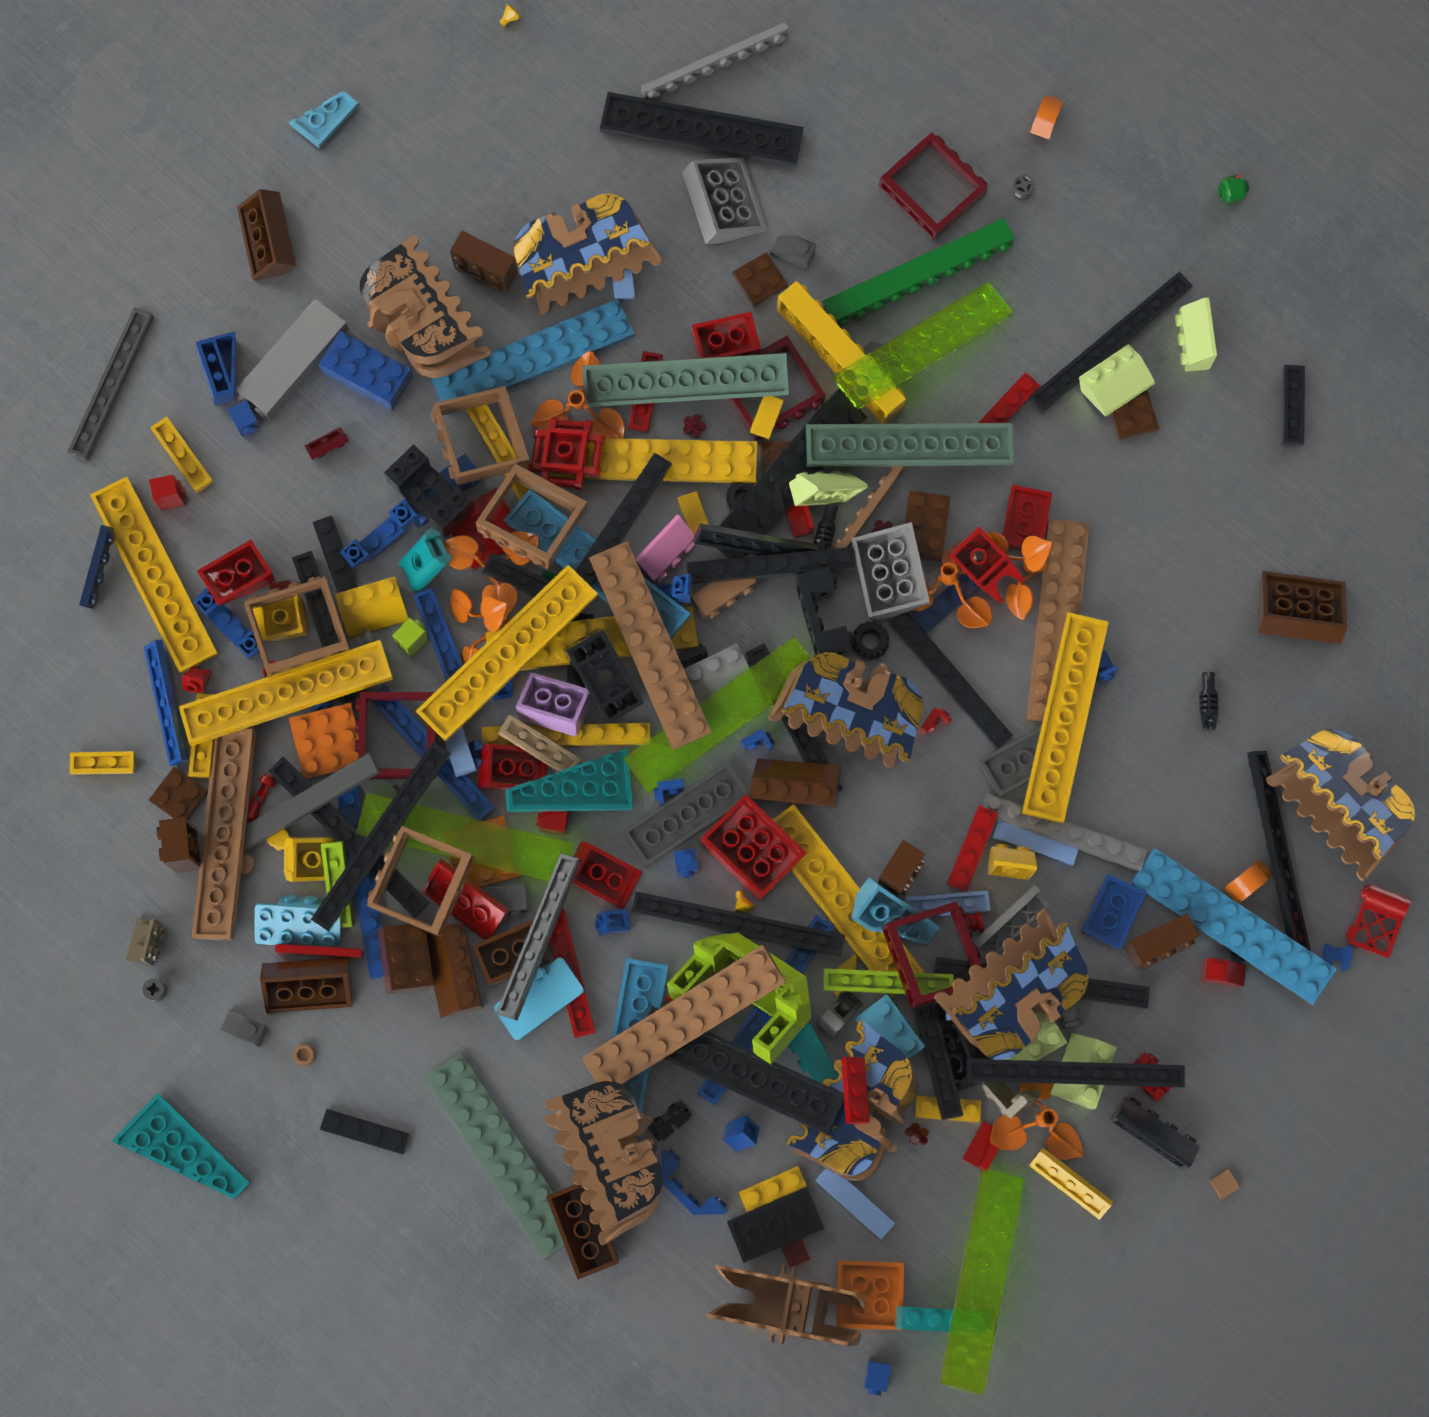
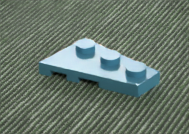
M342 91L322 102V105L314 110H308L300 118L292 119L289 121V125L320 149L359 107V104Z
M889 994L883 996L853 1019L857 1023L860 1020L864 1021L880 1036L903 1051L908 1059H911L927 1047Z

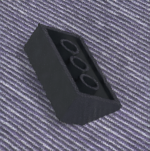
M1123 1098L1109 1121L1180 1169L1190 1168L1200 1148L1195 1144L1197 1141L1188 1134L1183 1136L1177 1132L1178 1128L1167 1121L1165 1124L1159 1120L1160 1116L1151 1109L1146 1111L1140 1107L1141 1103L1135 1098Z

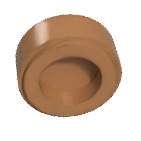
M243 853L241 875H248L254 870L255 862L250 855Z
M307 1044L298 1045L293 1051V1059L300 1066H309L315 1060V1051Z

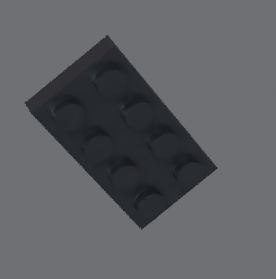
M808 1188L727 1221L743 1263L824 1229Z

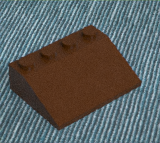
M1262 571L1258 608V633L1336 644L1342 643L1347 630L1345 582Z

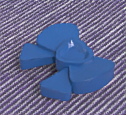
M480 740L471 741L468 744L476 771L482 762V759L478 758V750L483 748Z
M1325 943L1322 947L1321 955L1324 961L1332 965L1334 959H1340L1341 970L1345 971L1351 966L1349 962L1352 959L1353 950L1351 946L1340 948L1332 947L1330 944Z

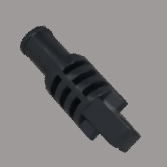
M825 505L823 519L818 523L813 542L818 545V550L831 549L836 530L834 521L838 511V507L835 505Z
M1203 672L1201 674L1202 691L1199 693V714L1201 716L1202 728L1207 731L1216 730L1219 704L1218 693L1215 690V673L1210 672L1208 680L1207 672Z

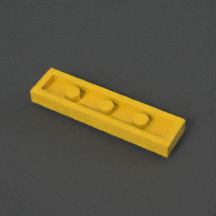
M167 416L150 427L196 494L213 483L211 477Z
M197 693V695H196V700H199V699H202V698H205V697H208V696H211V695H214V694H199V693ZM214 739L191 746L189 777L210 778Z
M1044 1148L1039 1151L1029 1164L1031 1168L1099 1220L1114 1202Z

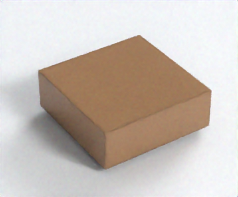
M1229 1169L1209 1180L1220 1199L1227 1197L1240 1188Z

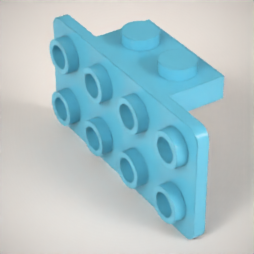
M286 894L280 897L277 904H256L255 942L267 945L292 944L340 947L341 915L328 932L311 920L323 902L322 898H317L316 896L296 897L293 894Z
M557 958L544 969L538 968L518 1021L501 1015L498 1016L515 1040H521L583 994L584 988L563 958ZM499 1001L494 1006V1010L496 1012L501 1001Z

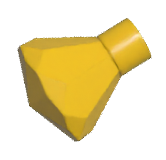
M506 5L504 15L499 21L504 27L509 22L521 19L517 8Z
M743 891L735 893L737 898L734 908L735 912L746 914L754 909V905L744 896Z

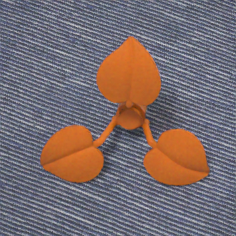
M592 351L583 354L572 368L571 380L576 386H583L582 366L601 365V362ZM583 387L569 394V403H567L565 410L560 401L548 399L540 404L531 420V424L535 428L547 430L550 427L552 417H557L559 420H569L565 413L571 407L576 410L584 408L596 418L593 420L591 434H600L606 436V438L623 439L625 434L624 422L617 411L611 408H603L599 415H597L586 405L587 399L582 393L584 392Z
M521 531L510 533L538 548V536L536 534ZM455 536L443 543L447 553H451L452 558L448 563L451 567L458 570L467 569L472 565L473 559L477 560L483 568L486 564L475 555L479 546L473 538ZM508 547L503 548V551L508 555L505 558L507 561L511 559L518 566L525 565L531 561L526 557L518 556ZM489 577L490 582L495 585H487L483 589L482 600L485 597L491 596L509 603L504 618L505 621L517 603V591L511 584L502 583Z
M997 532L986 533L1004 553L1008 551L1009 545L1004 536ZM1029 536L1022 544V554L1024 557L1008 556L1010 560L1023 561V569L1028 573L1024 577L1025 581L1035 577V573L1043 572L1047 569V560L1051 553L1053 542L1038 536ZM1020 582L1018 584H1010L1006 591L1007 605L1017 618L1025 620L1033 605L1031 589Z
M959 541L944 553L941 576L937 577V581L931 590L929 583L926 582L930 603L913 610H925L933 604L934 600L931 594L935 593L940 582L948 586L954 584L963 604L957 610L958 621L968 628L986 627L990 625L992 620V613L988 603L977 596L971 597L968 602L965 601L959 586L958 572L961 574L966 573L948 556L961 542ZM974 552V556L972 557L973 560L977 559L976 554Z
M460 589L452 590L450 597L451 612L459 623H466L469 620V616L484 618V625L489 632H496L509 622V616L504 621L509 603L488 596L482 600L481 614L472 613L473 603L469 595ZM485 635L475 641L471 647L465 646L461 654L463 665L479 651L476 646L486 639Z
M1019 1083L1021 1094L1027 1089L1030 1092L1037 1088L1042 1094L1039 1100H1046L1051 1097L1050 1092L1053 1084ZM1038 1099L1035 1103L1042 1110L1037 1112L1035 1121L1021 1126V1121L1017 1116L1010 1119L1002 1115L993 1125L990 1140L999 1149L1011 1151L1021 1148L1027 1141V1135L1023 1129L1038 1125L1042 1128L1050 1127L1049 1133L1052 1135L1047 1138L1046 1147L1048 1152L1057 1159L1068 1160L1083 1157L1082 1143L1074 1128L1067 1123H1058L1056 1125L1058 1121L1057 1113L1053 1109H1048V1106H1044Z

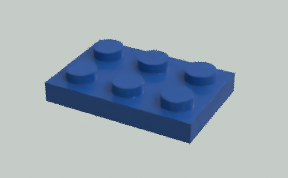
M1107 874L1081 932L1115 949L1121 950L1147 892Z

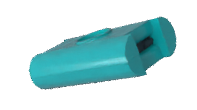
M428 529L399 561V568H403L410 583L408 586L414 592H421L451 561V553H447L440 538L441 533L436 529Z

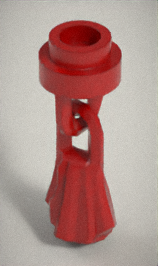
M267 773L260 777L259 781L262 785L255 792L248 805V823L258 818L269 787L274 788L276 785V779ZM258 796L261 797V799H260L259 802L256 801V798H257Z

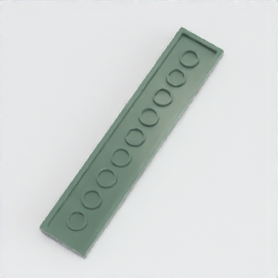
M787 353L582 366L584 396L587 399L586 405L588 407L790 395Z
M1012 423L806 424L807 467L1013 465Z
M458 1054L425 1078L545 1260L565 1246L546 1198L547 1195L554 1192L463 1054Z

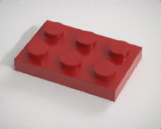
M1017 485L1011 486L1002 536L1007 540L1009 547L1022 549L1024 540L1029 536H1038L1044 539L1052 492Z

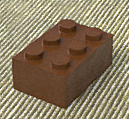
M463 230L450 249L453 266L457 271L471 274L476 281H484L490 284V287L496 291L502 290L507 293L518 274L516 258Z
M910 490L904 524L911 522L913 524L920 559L941 562L951 496Z
M186 817L159 820L160 827H157L156 831L158 840H161L162 848H159L160 861H163L175 873L199 870L200 851L197 827Z
M902 840L881 873L878 883L897 897L901 894L905 896L914 878L918 876L925 863L923 859L925 853L907 841Z
M1186 913L1129 941L1124 945V948L1134 968L1141 967L1144 970L1157 963L1158 958H1161L1163 961L1173 956V954L1177 953L1176 949L1178 948L1180 951L1188 949L1196 944L1195 939L1200 935L1189 914Z
M532 920L472 945L490 988L510 979L532 925ZM546 952L544 953L540 966L550 962Z
M410 924L381 927L377 933L386 995L431 988L434 983L426 931Z

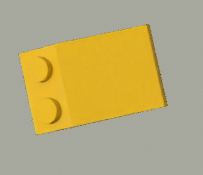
M995 844V846L990 848L987 875L1030 880L1037 871L1035 853L1029 851L1027 847L1010 849L1008 845Z

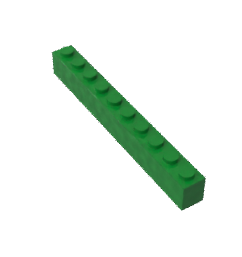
M1002 218L823 300V310L827 314L834 316L840 328L844 327L850 320L855 318L861 319L872 310H881L887 303L892 301L893 303L898 302L909 293L915 294L926 285L933 286L940 279L946 276L950 278L963 268L970 269L981 260L987 261L1000 251L1001 253L1009 251L1013 246L1015 237L1006 220Z

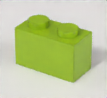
M411 618L392 635L396 645L411 659L429 642L425 626L418 620L414 622Z

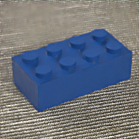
M339 331L319 364L323 374L392 411L413 378L409 367L342 331Z

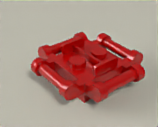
M552 417L550 427L547 430L534 431V448L528 471L532 473L542 472L541 478L558 487H569L582 491L585 475L595 478L601 476L600 462L603 445L606 443V436L591 434L593 420H585L583 422L559 420L557 417ZM543 440H545L542 463H539L542 450ZM595 443L592 467H587L590 452L589 444ZM550 473L576 475V480L550 478Z

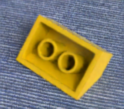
M395 576L335 594L349 639L361 636L366 629L374 632L404 623L409 619Z

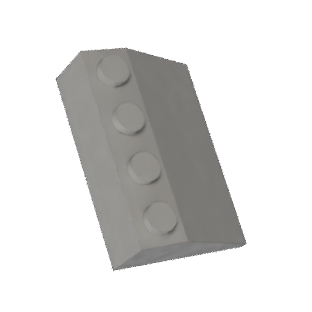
M743 157L692 160L682 171L705 244L725 243L767 230Z
M912 522L851 538L868 616L872 621L877 622L892 618L930 603Z
M737 643L684 669L710 730L765 704Z

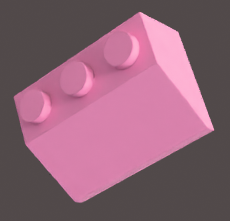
M676 515L636 558L643 577L653 585H656L658 582L661 584L668 577L667 572L672 567L675 569L682 562V556L685 553H691L696 547V544H694V533L679 515Z

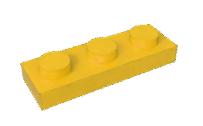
M70 752L69 773L71 775L135 774V752Z
M916 1096L915 1118L941 1120L936 1097ZM960 1099L963 1116L948 1119L950 1121L980 1123L981 1100Z
M797 1166L738 1193L748 1213L805 1188L807 1185Z

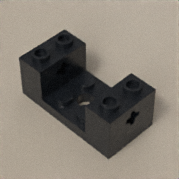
M414 444L384 472L387 482L438 530L444 538L449 536L475 511L472 499L458 486L454 488L430 465L428 457ZM430 490L437 493L436 497L432 500L425 498L426 492Z
M829 567L798 574L795 586L815 656L827 652L845 657L850 655L851 648H853L854 638L852 632H848L846 626L823 631L822 618L817 617V610H819L817 601L833 597L834 590H836V575L834 572L831 573Z
M598 628L562 649L569 663L576 669L595 702L593 705L604 723L609 724L644 704L603 629ZM602 671L610 673V680L606 683H602L599 680V674Z

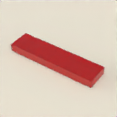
M643 351L641 362L662 361L663 354ZM654 403L632 404L628 430L649 432Z
M275 944V953L278 955L328 958L348 957L349 959L362 960L364 958V952L360 948Z

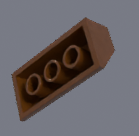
M259 189L237 206L252 279L254 281L284 275L296 266L280 192Z
M757 758L752 775L750 799L754 801L837 808L841 765Z
M464 923L447 925L442 937L430 932L426 933L440 1018L482 1009Z
M348 957L262 963L260 983L266 1013L352 1007L351 971Z
M575 1184L547 1195L546 1198L577 1280L617 1265L619 1260L611 1241L604 1246L600 1244L598 1235L602 1231L600 1225L591 1223L589 1219L590 1213L594 1209H592L590 1204L582 1203L580 1197L585 1189H583L582 1185Z

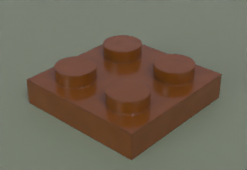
M767 252L732 272L733 277L753 307L788 288L787 282Z
M1148 390L1111 413L1118 440L1159 430Z
M174 766L150 797L149 801L172 818L186 817L189 819L208 794V790Z

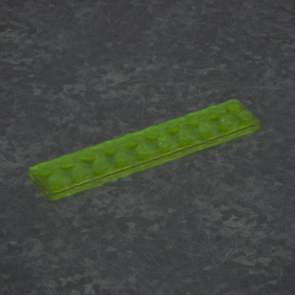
M986 282L834 374L833 380L854 406L860 409L1012 315L1013 311L989 282Z
M795 636L699 704L712 734L672 750L663 729L623 758L646 792L649 793L658 786L657 782L666 781L775 703L789 673L798 664L809 659V655Z
M367 793L356 835L367 837L393 799ZM419 805L415 806L402 825L410 830L472 854L475 857L474 864L547 882L551 878L560 853L572 856L574 843ZM411 838L408 839L405 846L461 860L458 857Z
M981 1169L939 1379L940 1385L980 1396L984 1395L1025 1180L1023 1178L988 1169V1171Z

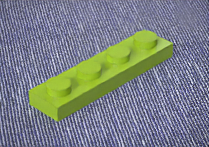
M344 841L321 844L327 894L347 867ZM351 901L341 914V928L354 926Z

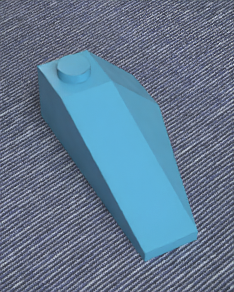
M869 877L856 894L852 919L869 931L883 933L881 928L886 923L920 912ZM925 919L897 928L899 936L906 940L929 945L941 927L930 919Z

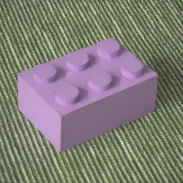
M531 672L516 705L517 719L577 737L591 705V695L587 688Z

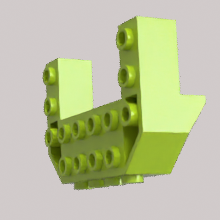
M738 932L707 936L696 941L693 944L694 955L667 983L669 997L675 1000L760 946ZM770 953L787 982L752 1003L772 1016L752 1039L754 1054L772 1064L810 1021L811 1008L806 976Z

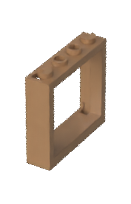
M506 386L434 403L431 418L434 424L437 423L439 429L437 430V437L439 442L444 444L445 448L442 449L445 461L449 460L451 466L448 467L451 479H455L456 485L509 473L514 464L524 469L528 468L530 459ZM498 402L517 459L460 472L443 415Z
M514 464L476 521L477 531L483 534L484 538L495 540L499 546L503 548L508 547L518 556L532 560L535 565H541L550 569L587 512V501ZM514 482L573 512L547 552L488 522Z
M311 577L308 579V582L303 584L295 582L289 584L287 589L281 591L279 588L272 589L267 592L268 595L261 597L259 594L253 595V597L247 598V601L244 602L268 677L349 650L325 577ZM322 589L339 643L270 664L253 609Z
M401 826L400 831L398 830L397 834L393 837L394 844L392 849L388 850L385 855L384 862L386 863L383 870H379L376 875L375 881L377 883L374 890H370L368 894L367 906L442 937L475 861V857L470 853ZM409 838L461 859L432 926L380 905Z

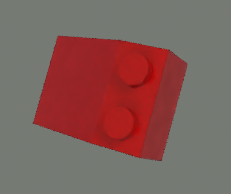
M751 311L692 325V337L698 358L747 356L761 351Z
M252 539L197 570V573L218 606L254 593L275 581L272 571Z
M489 743L483 745V748L479 750V759H482V762L478 768V788L507 790L547 775V764L518 746Z
M581 841L573 856L580 859L581 863L572 885L620 909H624L642 871L590 843Z

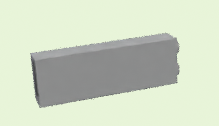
M314 299L235 389L239 395L238 400L240 402L246 400L254 408L253 411L261 418L265 416L271 420L319 365L339 331L346 333L349 330L347 323L317 299Z

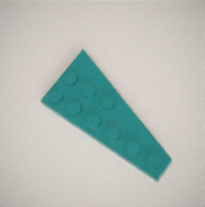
M628 748L507 789V812L631 811L633 809Z
M159 1093L111 1140L235 1200L251 1184Z

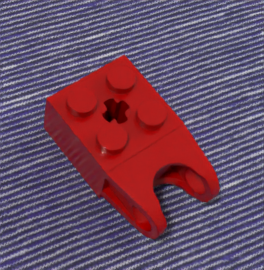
M979 526L972 530L948 554L977 586L1000 604L1004 603L997 590V583L1000 578L1012 576L1021 584L1025 582V579L1010 558ZM975 551L983 552L981 560H973L972 557Z

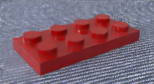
M441 858L436 863L421 892L441 906L456 869ZM467 878L451 915L486 940L494 936L509 909Z

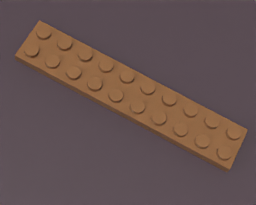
M1051 518L1047 522L1046 540L1052 541L1053 546L1047 560V569L1042 572L1026 718L1028 721H1043L1067 612L1078 615L1081 613L1090 523Z
M628 541L589 557L672 750L712 734Z
M242 729L214 739L192 930L193 939L234 940L257 732L254 729Z
M763 944L583 1056L582 1060L596 1083L612 1081L622 1085L787 981Z

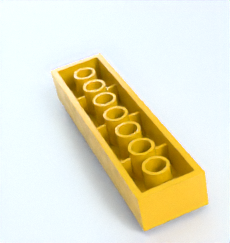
M797 281L794 282L778 296L777 311L881 424H890L903 413L906 401L905 393L891 383V378L885 372L882 373L878 369L874 359L868 358L864 354V349L860 344H855L850 339L851 336L844 328L841 329L837 325L834 316L827 314L823 310L824 307L817 299L814 300L809 295L808 288L803 284L800 285Z

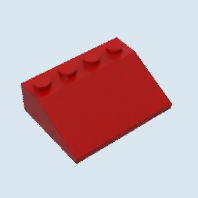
M746 794L700 840V844L760 903L807 854Z

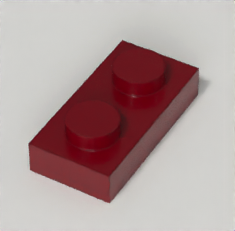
M339 427L304 446L313 460L323 457L333 449L341 448L348 442V439L342 428Z

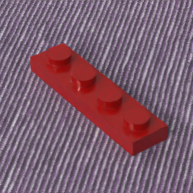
M1025 372L978 423H1008L1041 385Z
M978 805L948 879V885L967 892L999 813Z

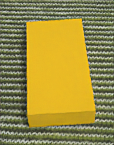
M763 396L750 433L770 439L784 400L773 396Z
M697 491L677 498L685 523L694 535L700 523L709 525Z

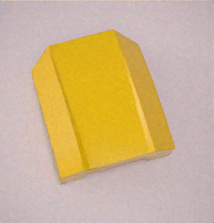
M301 595L253 609L263 641H277L308 636L309 629L305 604Z
M286 838L284 843V874L286 880L291 882L325 881L321 844L336 842L335 838Z

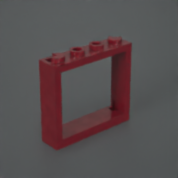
M933 132L892 166L879 180V187L934 241L986 195L988 189L986 181L982 177H978L973 172L972 167L968 163H964L959 158L957 152L953 149L950 150L945 145L944 140ZM929 146L938 152L975 189L973 193L938 224L893 180L898 173Z
M788 335L753 355L779 354L788 351L815 395L780 414L773 431L786 428L789 422L794 419H802L806 412L811 409L817 410L819 406L824 404L826 396ZM729 398V402L750 433L754 421L739 398ZM750 433L754 441L764 438Z
M360 692V698L356 699V711H359V719H356L355 722L356 732H359V740H355V752H358V759L366 755L367 701H426L435 692ZM427 724L428 749L433 741L437 743V733ZM379 769L380 773L370 779H407L413 769Z
M957 901L888 922L881 928L911 1009L936 1002L934 996L941 991L951 995L954 990L951 986L923 996L921 995L897 928L950 912L970 966L979 965L981 968H985L984 966L982 967L979 960L980 952L972 942V931L969 926H966L964 910L958 905Z

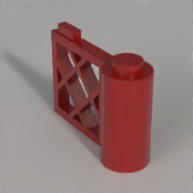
M1369 883L1361 889L1359 897L1362 898V903L1354 925H1349L1345 938H1348L1347 943L1389 958L1403 918L1409 909L1411 899ZM1365 909L1372 911L1377 920L1366 925L1362 917ZM1387 918L1396 920L1394 929L1386 932L1381 921ZM1378 923L1383 934L1372 938L1367 927ZM1365 929L1369 940L1364 943L1354 941L1356 933ZM1384 936L1388 943L1385 952L1378 950L1374 943L1375 940ZM1371 943L1373 947L1367 946L1366 944Z

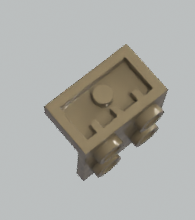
M140 918L136 919L126 960L153 966L154 961H157L159 956V949L157 948L159 940L163 939L165 928H163L161 922L154 918H150V921Z
M985 1082L981 1085L985 1095L989 1099L994 1100L999 1106L1000 1112L1010 1119L1025 1112L1042 1096L1037 1088L1030 1092L1027 1089L1022 1094L1015 1095L1005 1082Z

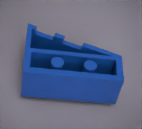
M235 331L196 341V352L214 406L234 401Z

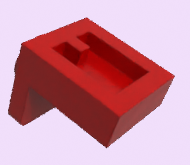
M196 667L189 668L188 673H184L182 676L183 690L204 694L211 677V671Z
M934 707L918 732L926 736L928 731L933 733L939 722L936 720L948 726L952 719L944 709Z

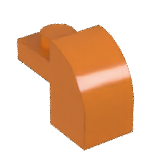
M1053 96L1043 97L1030 133L1049 139L1064 102Z
M1259 859L1224 887V889L1239 904L1267 882L1273 874Z

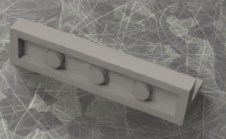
M1036 885L1031 887L973 942L985 960L987 954L981 947L986 942H995V952L997 954L1004 950L1003 945L998 948V943L1004 942V940L999 939V930L1001 928H1011L1010 938L1013 940L1020 935V929L1014 933V928H1021L1023 926L1014 925V916L1017 913L1026 914V923L1024 925H1030L1036 920L1037 914L1040 911L1046 910L1051 906L1039 893L1041 890ZM1034 897L1044 905L1039 911H1029V902ZM1029 914H1035L1029 919ZM1011 920V925H1005L1008 921ZM996 934V939H990L993 935Z

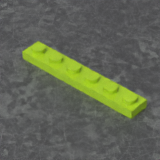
M824 968L823 991L906 995L898 972ZM914 973L921 995L951 987L954 981V974Z

